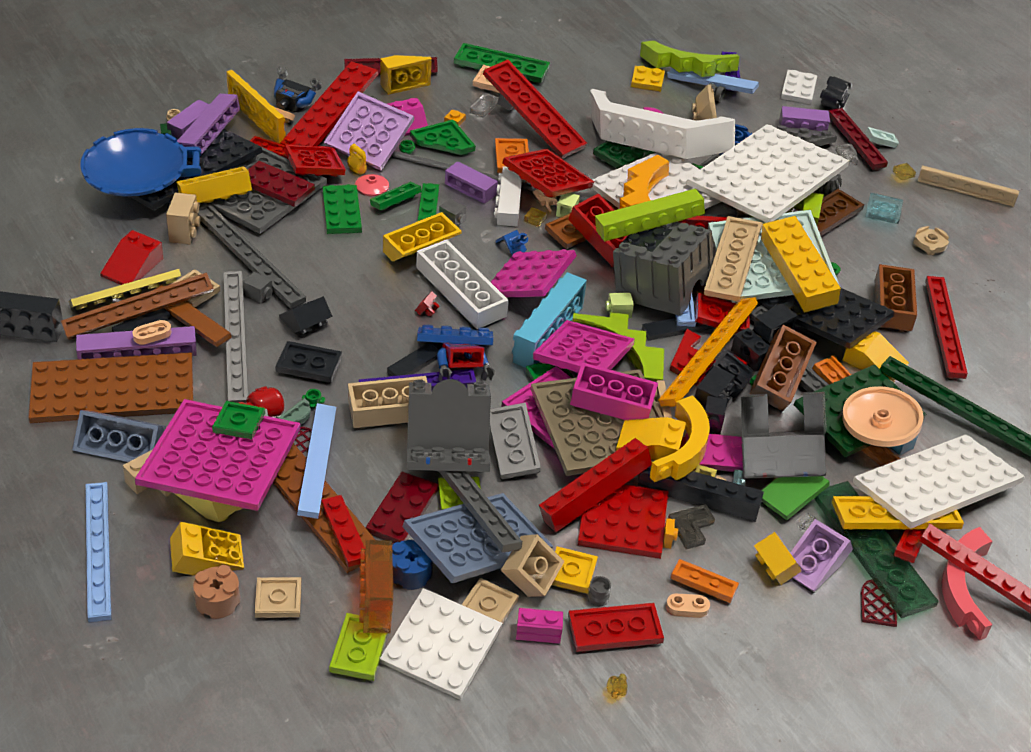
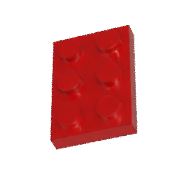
M698 293L696 297L695 322L717 328L736 303ZM748 315L735 333L746 328L750 329V315Z

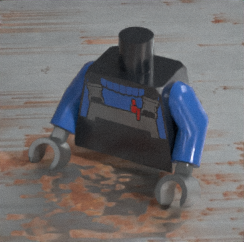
M279 66L277 68L279 78L276 79L274 87L276 107L281 110L287 109L297 112L304 107L310 106L316 95L315 91L322 88L321 82L319 80L317 82L315 78H312L310 81L312 88L288 79L283 80V78L288 76V72L285 68L284 72L281 73V67Z

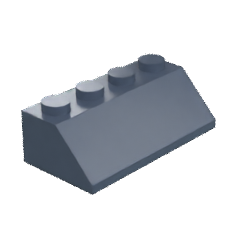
M80 410L72 450L130 462L151 451L162 436L166 426L89 410Z

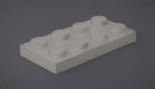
M526 403L490 409V430L501 479L541 472Z

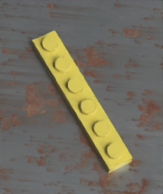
M179 269L70 299L68 302L70 308L76 307V310L88 307L87 303L94 302L97 305L106 302L105 298L112 297L114 300L124 297L123 293L126 292L135 294L142 292L141 288L147 286L148 289L159 287L161 282H166V284L173 283L181 274Z

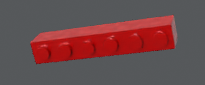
M634 438L539 504L543 521L555 532L572 522L650 467L652 461L648 447L637 438Z

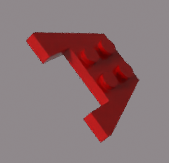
M689 329L686 330L670 365V371L677 375L681 373L698 352V349L694 347L700 343V335ZM738 358L740 361H742V362L747 366V362H745L744 360ZM715 359L709 364L706 371L702 373L694 385L698 386L706 377L705 373L714 364Z

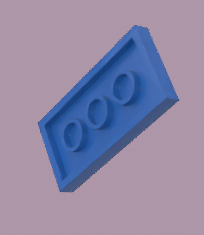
M422 325V327L418 328L417 341L493 345V331H489V328L471 330L470 327L452 329V326L433 328V325Z

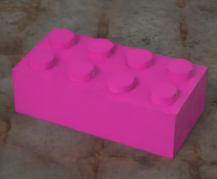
M582 362L573 388L570 405L623 420L647 419L650 416L658 383Z

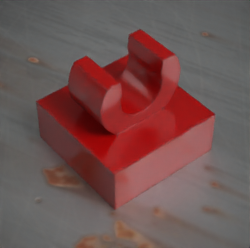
M431 291L414 311L419 315L425 311L431 317L440 307L438 303L433 301L437 295Z

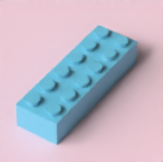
M567 272L563 278L558 280L557 285L551 288L548 296L542 299L539 307L533 310L529 319H525L520 330L515 331L513 336L515 342L512 349L513 363L526 368V366L540 362L533 359V352L566 320L572 321L573 313L578 314L582 310L586 279Z

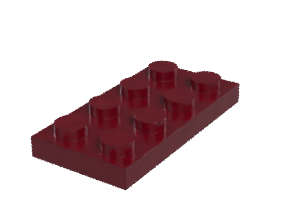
M261 161L256 162L248 169L252 189L293 207H296L315 190V184Z
M401 471L365 528L372 536L391 543L408 540L410 535L402 527L404 520L424 515L439 490V484Z

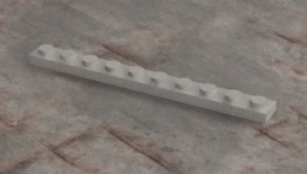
M242 271L224 272L225 328L231 332L232 338L226 341L228 401L246 403L248 384Z

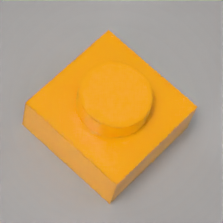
M451 110L444 117V122L454 120L460 126L466 120V114L457 110Z
M666 519L663 548L671 549L672 542L677 541L678 528H674L675 519Z

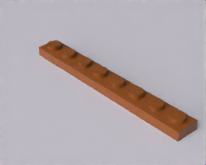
M206 272L61 320L67 339L70 340L76 338V335L88 334L213 292L214 290Z

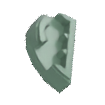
M304 398L279 416L278 419L298 422L300 425L304 424L311 414L309 402Z

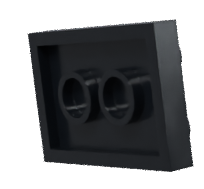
M287 341L275 366L276 372L332 383L342 359V351Z

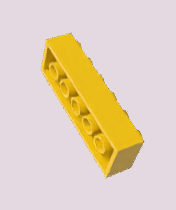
M792 216L762 224L761 240L803 311L808 312L838 304L841 288L797 217Z

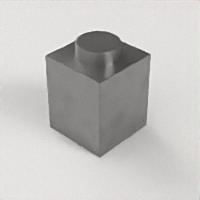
M451 198L439 206V213L442 212L456 226L466 221V206Z

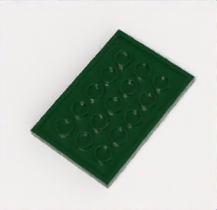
M872 365L814 391L825 392L827 431L824 436L845 458L871 445L855 438L846 429L842 419L846 400L853 393L869 387H889L902 391L876 365ZM803 397L796 399L793 405L804 415ZM923 411V420L925 419V417H926V415H927L924 411Z

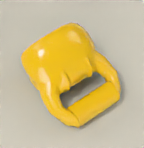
M352 144L349 148L350 156L347 158L348 167L356 174H365L367 170L365 151L356 144Z

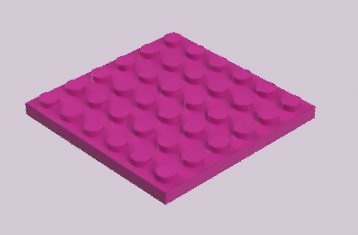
M184 399L135 477V485L258 511L300 431V423L264 416L253 439L212 432V426L222 407Z

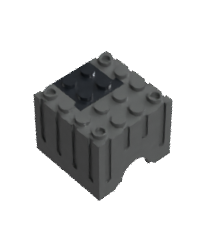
M673 222L628 235L621 242L619 248L613 251L616 293H631L633 303L681 316L688 308L695 283L698 280L700 285H706L713 264L712 230L689 226L687 223Z

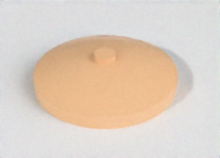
M869 387L853 393L846 400L842 419L850 434L860 441L875 446L892 447L908 443L920 433L923 424V411L918 402L903 391L889 387Z

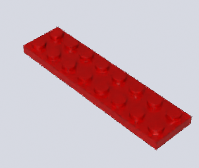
M505 60L483 71L485 78L561 159L586 148L587 142L509 60Z
M351 61L280 144L318 146L334 128L356 93H363L379 75L378 70Z

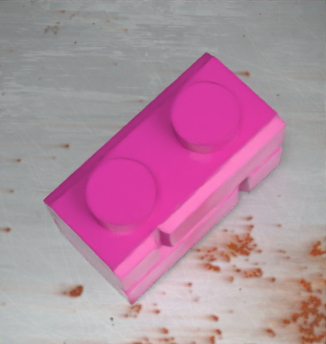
M519 608L516 640L560 644L563 612Z

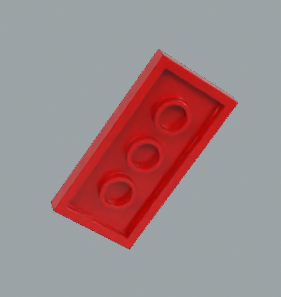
M655 603L569 610L568 612L576 652L661 644L664 642V635Z

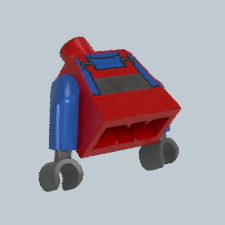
M443 343V348L437 353L440 369L438 380L440 382L442 377L450 379L451 370L449 368L481 367L484 369L481 375L484 381H486L487 377L492 380L495 374V370L489 367L483 347L473 344Z

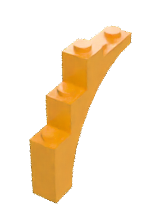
M656 155L629 168L627 182L624 183V197L620 198L619 209L651 201L648 195L652 188L663 178L669 176V161L660 155Z

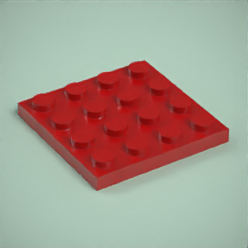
M548 149L504 157L502 164L508 167V170L518 174L521 179L529 182L532 187L539 189L549 198L592 188L595 182Z
M631 485L621 486L582 514L577 546L661 559L668 491Z

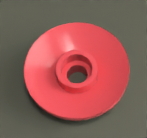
M376 174L363 175L355 182L357 191L366 196H378L389 189L388 180Z

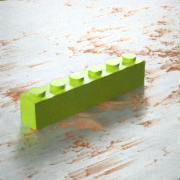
M695 188L596 215V231L605 242L705 214L704 198Z

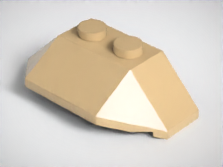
M707 85L696 96L695 103H692V120L717 118L714 90L711 85Z

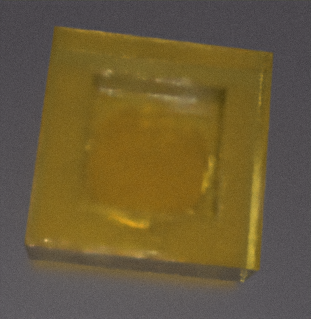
M908 163L893 167V172L901 180L914 178L916 175V171Z
M533 207L524 216V222L540 227L547 219L546 212Z

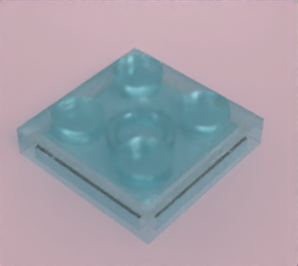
M870 193L865 217L899 224L903 200Z

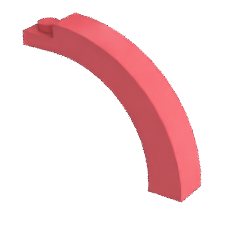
M980 527L971 530L958 540V542L981 557L987 555L992 544V540ZM947 560L942 575V593L948 611L959 627L967 625L969 630L979 640L987 637L992 623L971 598L966 586L965 571Z

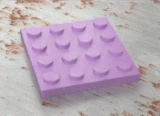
M357 92L324 143L325 146L333 147L336 151L350 156V145L356 144L365 151L366 164L382 171L413 123L414 116L361 92Z

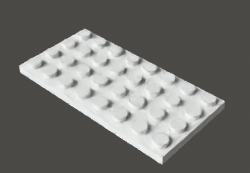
M963 435L857 475L853 479V484L911 529L1021 484L1025 476L1004 462L1000 457L994 455L986 447L977 443L972 437Z

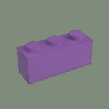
M197 100L167 121V130H171V135L178 140L210 104Z
M782 106L779 118L780 125L789 128L828 131L830 123L829 111Z
M458 161L445 170L446 185L484 204L497 195L498 181Z

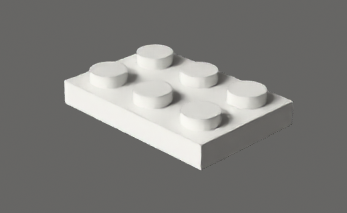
M788 70L781 99L811 105L817 75L802 73L797 70Z

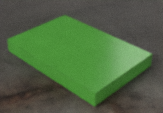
M823 476L778 477L761 490L764 491L762 502L785 520H788L829 487L830 481Z

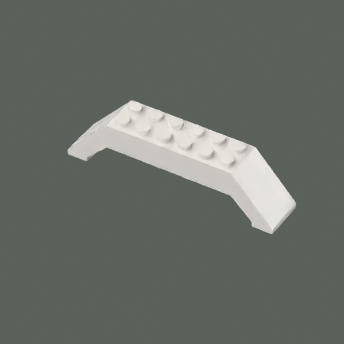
M590 90L592 121L602 140L684 159L725 153L735 146V119L720 116L719 118L694 121L612 103L606 97L605 91Z

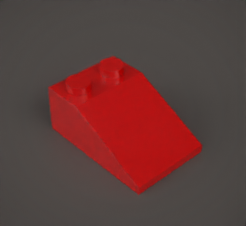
M131 230L120 240L101 271L100 276L120 285L141 280L164 259L162 242Z

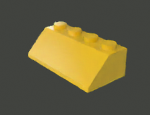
M441 212L383 235V253L391 261H395L418 250L460 235L462 231Z

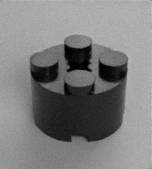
M829 76L827 87L820 94L821 104L833 110L844 108L850 95L848 94V89H852V83L835 76Z

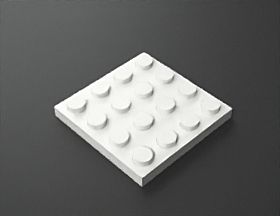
M423 588L380 657V663L461 700L501 631L502 623Z

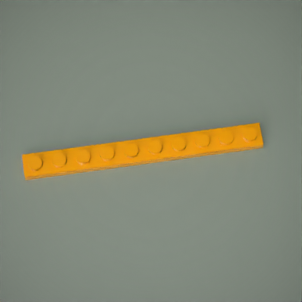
M756 297L744 298L736 303L659 398L658 401L661 407H675L677 401L683 399L758 304Z

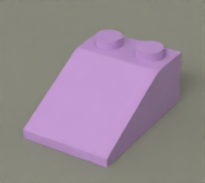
M815 519L790 552L802 570L793 579L815 592L843 564L853 550L851 541Z

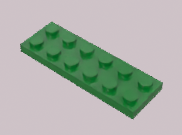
M467 43L462 44L454 57V64L472 67L477 70L481 69L483 65L492 67L505 60H509L527 80L534 83H542L550 68V62Z

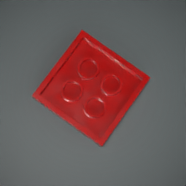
M285 145L284 151L295 173L299 175L314 174L317 176L324 174L335 177L345 175L346 169L333 147Z

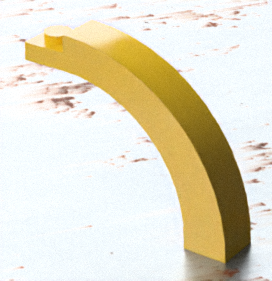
M693 395L677 401L674 416L679 421L686 422L685 429L689 440L675 453L652 462L650 478L654 482L672 476L675 480L686 476L700 464L705 455L710 429L709 419L704 408Z

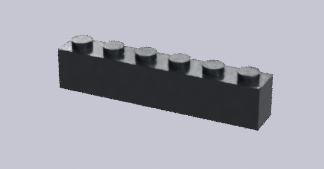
M651 466L640 473L638 487L668 491V497L756 522L764 491L694 471L678 480L669 476L657 482L650 478Z

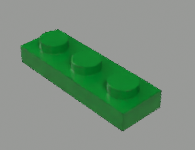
M410 181L371 198L370 204L379 210H385L393 204H399L407 198L415 197L416 194L422 192L421 186Z

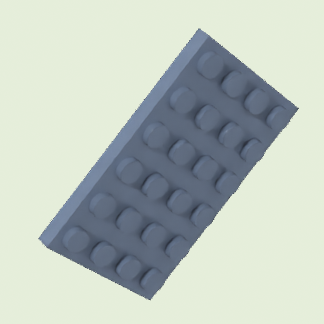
M504 493L487 497L519 538L524 535L538 534L553 548V545ZM465 504L404 520L402 526L451 583L502 568L512 552L502 553Z

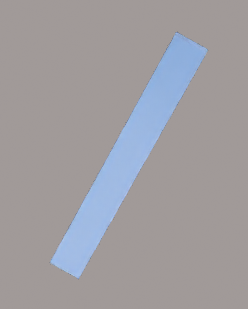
M318 403L316 406L297 512L299 516L316 519L319 516L336 413L335 406Z
M107 482L86 484L88 622L112 620Z

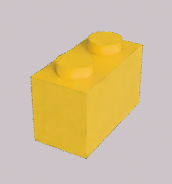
M775 532L754 545L758 552L755 556L761 565L766 564L768 566L766 572L772 581L777 579L780 585L802 572L796 560Z

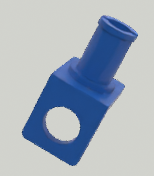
M518 230L495 240L496 243L504 240L511 255L519 251H527L524 245L528 242V237L524 239L527 234H519Z

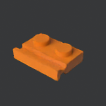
M834 356L817 362L812 367V370L829 385L851 375Z

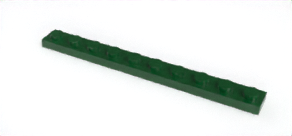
M891 356L881 365L880 370L886 375L1031 456L1030 434Z

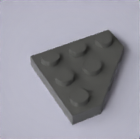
M783 125L775 127L806 142L813 143L815 146L835 143L837 140V136L827 130L816 131L807 128H789Z

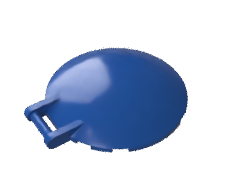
M125 129L116 131L114 135L107 138L103 136L93 142V146L90 149H86L83 153L80 163L81 172L84 179L101 192L117 196L146 195L166 188L179 177L199 176L201 174V148L197 146L184 147L172 135L168 133L163 135L154 129ZM187 158H193L192 165H187Z

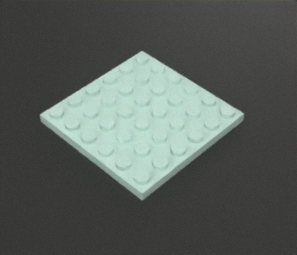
M811 210L784 213L776 220L792 216L797 217L838 283ZM755 217L743 218L746 220L762 222V224L765 223ZM726 221L708 223V229L712 230V242L716 252ZM761 229L741 299L756 297L757 300L794 295L763 244Z

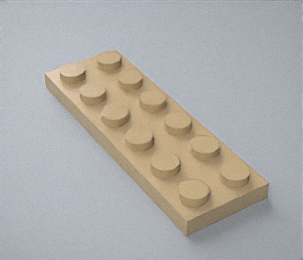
M727 217L704 289V295L740 302L762 229V222Z

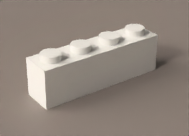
M503 166L502 173H499L498 183H501V185L498 184L497 195L500 196H496V206L498 208H495L494 218H497V225L518 227L522 179L515 172L508 170V167Z

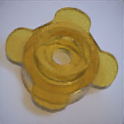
M620 674L618 677L611 676L607 681V691L614 699H617L620 695L625 696L627 694L628 685L625 674Z

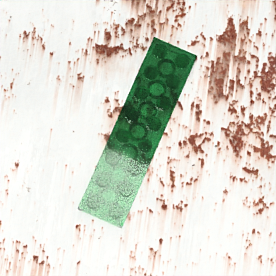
M849 481L829 486L814 498L838 533L851 541L852 552L900 618L937 607L938 599L910 562L894 556L897 545L885 529L850 530L842 528L832 505L833 496H859Z

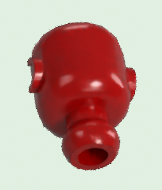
M267 386L257 388L254 392L250 393L247 396L246 403L238 402L240 404L267 409L268 416L274 418L281 416L285 409L284 399L280 391L272 387L267 388Z

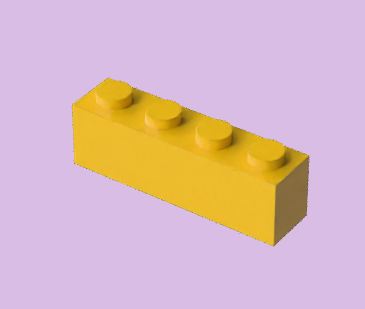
M244 166L177 181L178 192L196 195V200L199 203H210L217 198L227 199L234 194L244 195L247 194V191L252 190L249 171Z

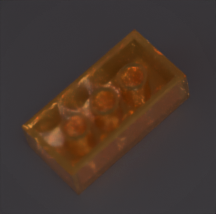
M366 540L365 549H361L360 562L364 563H361L359 570V579H361L359 583V593H361L359 596V608H363V610H359V623H363V633H391L393 609L392 541Z

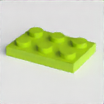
M346 613L329 666V672L374 681L390 629V621Z

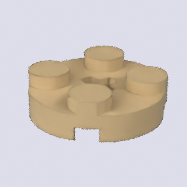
M924 226L917 230L913 243L924 250L926 254L935 255V253H940L947 249L949 236L945 231L936 227L934 230L929 229L930 226Z

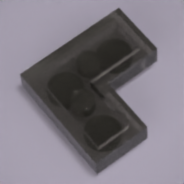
M706 504L674 512L668 516V519H675L674 528H678V537L686 550L705 545L706 538L699 528L713 525L715 522V518Z

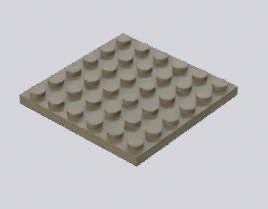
M641 370L620 372L645 379ZM577 378L533 383L530 390L566 476L583 474L616 451L624 420L570 405ZM654 399L649 418L663 417Z

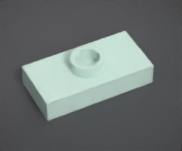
M870 127L865 131L869 141L875 142L878 145L896 148L899 144L892 133Z

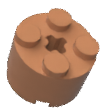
M227 565L211 567L195 575L193 587L197 610L204 615L205 613L214 619L231 615L240 603L238 577L230 570V567Z

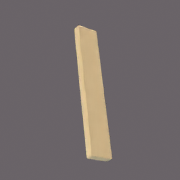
M923 165L918 177V182L1012 207H1014L1019 191Z

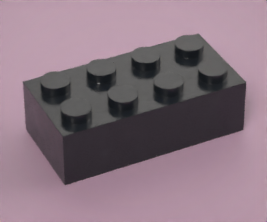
M0 291V335L51 342L58 341L63 330L61 323L63 318L58 298Z

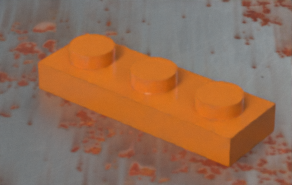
M681 559L678 560L671 574L672 580L728 603H731L739 586V583Z

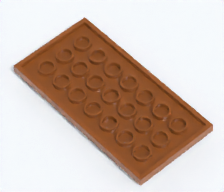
M192 352L33 362L29 422L74 421L79 419L80 410H89L119 417L175 414L184 399L194 401Z

